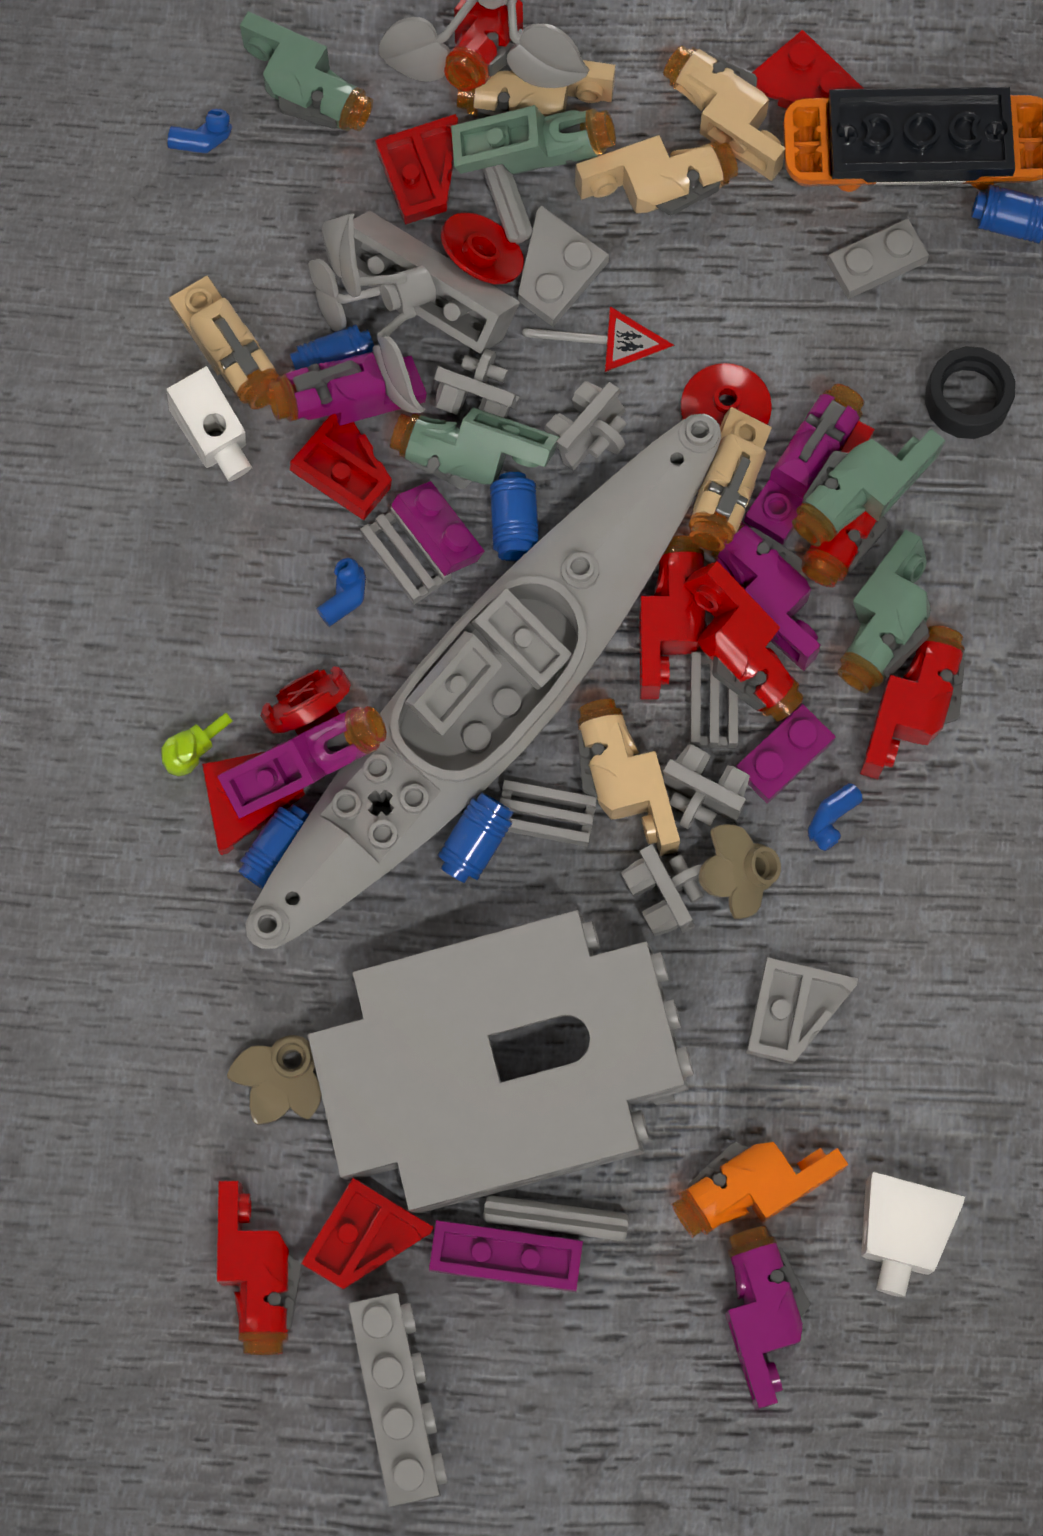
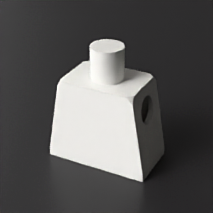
M207 366L166 389L169 411L206 468L218 463L228 481H233L243 476L252 468L241 450L246 446L245 431ZM212 431H220L223 433L220 436L216 437L208 435Z
M875 1172L871 1173L867 1178L865 1187L861 1256L882 1263L876 1290L898 1297H905L911 1271L926 1275L935 1271L963 1206L964 1196Z

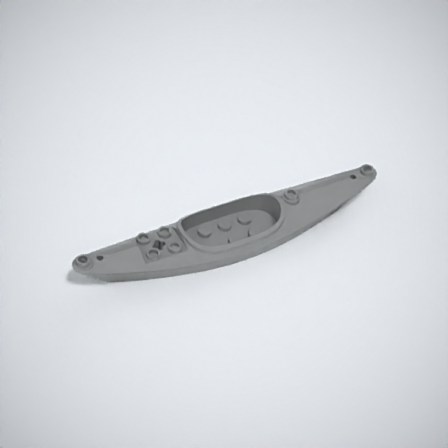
M707 414L690 415L641 451L508 569L451 627L421 661L368 729L370 734L373 733L376 742L375 750L340 768L268 878L245 923L247 937L254 945L259 948L275 949L295 939L325 920L388 873L470 804L472 798L478 797L551 721L588 674L626 618L699 491L721 440L720 426L713 417ZM505 588L573 654L539 690H536L470 624ZM464 631L476 635L502 663V666L447 732L441 736L434 733L412 711L405 701ZM382 803L390 804V814L386 816L381 811L378 816L374 815V806Z

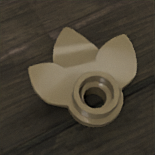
M729 824L718 825L710 831L716 855L709 857L701 866L699 882L709 895L729 897L730 912L734 919L747 918L759 910L763 891L768 889L779 878L781 872L780 859L773 849L763 844L753 843L746 830L742 827Z
M297 1035L282 1037L272 1047L251 1046L234 1060L227 1073V1078L232 1082L252 1087L249 1107L252 1120L257 1125L277 1121L290 1108L300 1117L309 1120L321 1103L322 1095L319 1082L313 1073L315 1065L310 1043L305 1038ZM291 1052L299 1053L302 1057L301 1064L294 1069H289L284 1065L286 1055Z

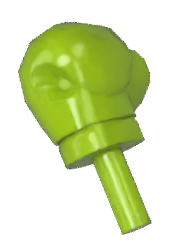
M225 712L204 730L195 724L189 730L169 737L161 747L162 764L167 772L177 777L190 774L198 766L199 758L213 747L210 739L233 722L229 715Z

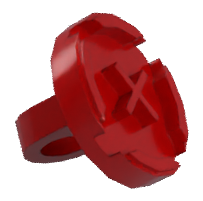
M336 666L332 667L330 670L332 674L327 675L324 669L320 671L315 670L279 690V693L276 695L279 702L271 707L270 703H266L260 715L271 733H285L295 730L297 735L341 714L337 704L348 694L351 683L344 671Z

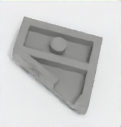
M540 206L536 212L519 286L518 301L554 327L609 263V254L546 208Z
M767 957L764 963L745 1054L793 1065L857 986L858 978Z

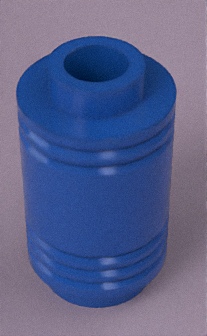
M989 184L986 193L977 192L971 217L978 219V229L988 230L1025 241L1028 240L1029 242L1033 241L1037 244L1043 240V197L1039 198L1038 196Z
M355 324L352 327H347V329L344 328L317 338L314 341L296 346L298 351L290 353V357L295 370L313 364L339 361L373 352L374 343L368 329L359 332Z
M507 472L501 474L499 480L494 481L490 485L493 549L498 552V557L501 560L518 561L539 541L536 483L531 479H527L524 473Z
M481 792L477 799L472 798L464 814L461 815L441 851L438 853V856L445 861L441 869L463 883L466 882L468 877L478 880L480 874L483 873V869L486 868L502 842V838L505 837L509 827L513 824L509 819L514 812Z
M293 804L288 810L279 806L277 812L273 814V817L269 819L252 843V846L249 847L245 856L241 858L240 862L243 865L238 872L263 889L271 873L309 814Z

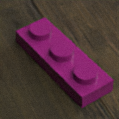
M436 1220L429 1272L576 1292L583 1241Z

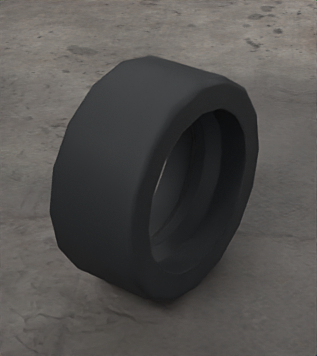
M961 347L949 351L937 361L926 386L925 405L931 420L942 431L957 438H980L991 434L1003 424L1015 399L1016 381L1010 366L998 354L983 347ZM962 370L975 371L986 376L994 384L997 391L996 402L993 408L981 415H965L954 410L946 402L943 395L944 384L947 378L953 373Z

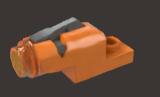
M734 1142L689 1183L687 1189L679 1193L680 1199L672 1203L671 1206L681 1224L692 1238L701 1232L707 1235L719 1225L749 1214L747 1208L750 1206L760 1221L764 1223L842 1172L849 1164L838 1148L827 1155L822 1148H819L797 1163L801 1172L796 1175L774 1142L755 1144L750 1148Z

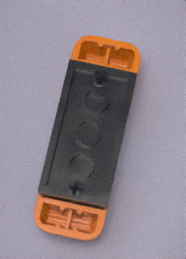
M1010 87L833 89L829 91L828 98L797 100L785 111L783 122L785 166L787 173L801 186H838L843 191L852 192L860 186L971 184L976 189L985 190L989 184L1030 183L1043 179V99L1032 95H1010Z

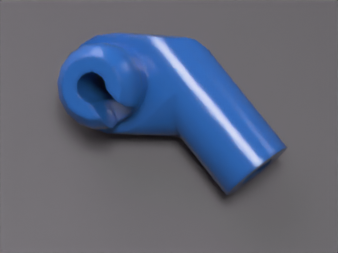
M212 109L206 116V122L196 130L171 126L168 133V148L197 153L210 152L229 138L232 130V125L229 123V114L223 109Z
M344 558L336 564L334 573L337 576L336 594L316 608L318 614L328 627L358 608L364 600L366 575L363 567L359 566L357 561L352 558Z
M848 783L820 803L808 827V836L810 841H815L821 850L827 851L838 843V840L841 839V834L833 827V824L839 817L862 802V794L857 786Z

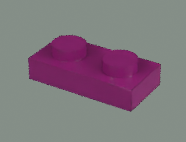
M432 481L398 494L391 504L392 508L444 576L478 562L485 552Z
M802 704L737 764L735 768L750 776L748 785L768 804L834 742L836 736Z

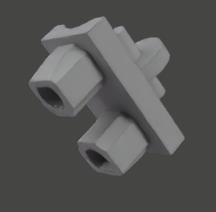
M488 348L485 349L480 360L465 355L461 368L474 372V379L439 366L434 380L440 382L437 389L435 407L460 416L467 393L482 397L479 410L503 418H507L510 408L517 410L521 397L487 384L489 378L504 383L508 374L507 369L494 365L496 351Z
M584 381L575 391L572 398L574 408L581 412L578 418L573 422L559 413L555 414L545 425V432L559 436V439L556 441V448L560 451L563 464L573 471L589 453L593 457L598 458L605 449L614 454H619L625 447V442L619 433L627 425L625 420L621 418L626 411L618 398V395L621 393L620 389L610 382L602 389Z
M689 744L676 761L670 759L663 771L664 784L677 791L674 793L670 805L684 812L679 825L689 829L696 818L711 826L717 816L715 812L736 823L744 808L746 799L743 797L750 776L734 766L727 765L718 784L703 777L702 774L711 756L692 744Z
M652 844L640 850L642 858L632 863L621 874L633 897L655 886L658 887L663 896V901L642 911L654 937L671 932L677 928H680L682 934L694 928L693 919L678 892L684 890L691 903L704 897L697 884L702 865L688 868L682 855H678L669 861L676 876L670 878Z

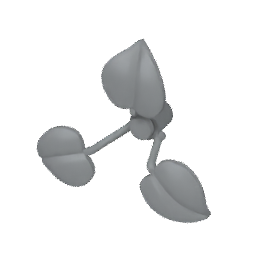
M467 0L447 28L439 35H437L433 25L424 18H404L388 28L379 45L381 58L385 60L386 64L403 75L424 82L439 80L449 72L451 68L450 63L453 61V55L450 54L451 50L443 42L451 37L476 2H479L488 9H496L507 5L509 36L516 45L509 50L506 59L512 71L520 79L537 87L560 88L582 80L589 72V68L583 62L573 40L559 28L550 24L537 23L527 26L520 35L517 29V0Z
M354 214L326 220L322 225V236L332 269L326 262L317 258L309 261L308 268L311 280L316 287L319 308L327 324L334 331L346 328V317L342 304L381 295L389 311L397 310L400 312L394 320L378 333L377 339L379 344L373 346V354L385 381L386 394L394 404L407 412L421 413L426 411L414 395L401 351L390 337V334L404 321L416 317L415 307L436 299V289L429 271L425 266L420 265L393 275L359 277L354 243ZM334 273L342 278V282L349 294H340L338 292ZM382 284L379 287L361 291V286Z

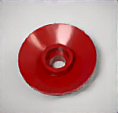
M457 213L449 217L443 225L441 240L445 251L459 268L472 277L491 284H507L517 279L522 272L524 257L520 246L509 242L504 228L493 220L474 213Z
M731 363L711 365L697 372L686 384L681 398V415L683 420L690 415L707 414L713 417L719 426H721L726 412L731 407L767 425L772 411L770 393L762 379L748 368ZM722 395H730L734 397L736 402L726 406L719 401V398Z

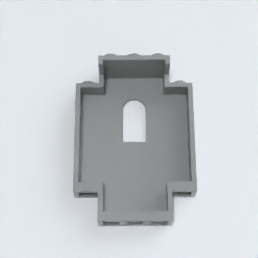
M575 910L354 971L353 976L363 1019L308 1034L340 1177L351 1181L352 1178L357 1180L399 1168L408 1210L419 1214L643 1154L642 1141L649 1139L648 1128L642 1110L634 1112L632 1105L650 1100L655 1105L675 1101L674 1094L689 1090L686 1077L694 1075L687 1047L678 1048L674 1029L681 1028L682 1026L674 999L666 1001L661 982L668 981L669 976L662 952L653 954L652 948L646 941L593 955L594 950L600 949L593 921L585 922L580 912ZM564 1016L577 1018L587 1027L590 1037L589 1047L585 1055L578 1061L509 1081H500L490 1036Z

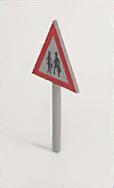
M611 306L609 310L608 336L524 328L522 330V335L529 338L607 345L605 373L675 346Z

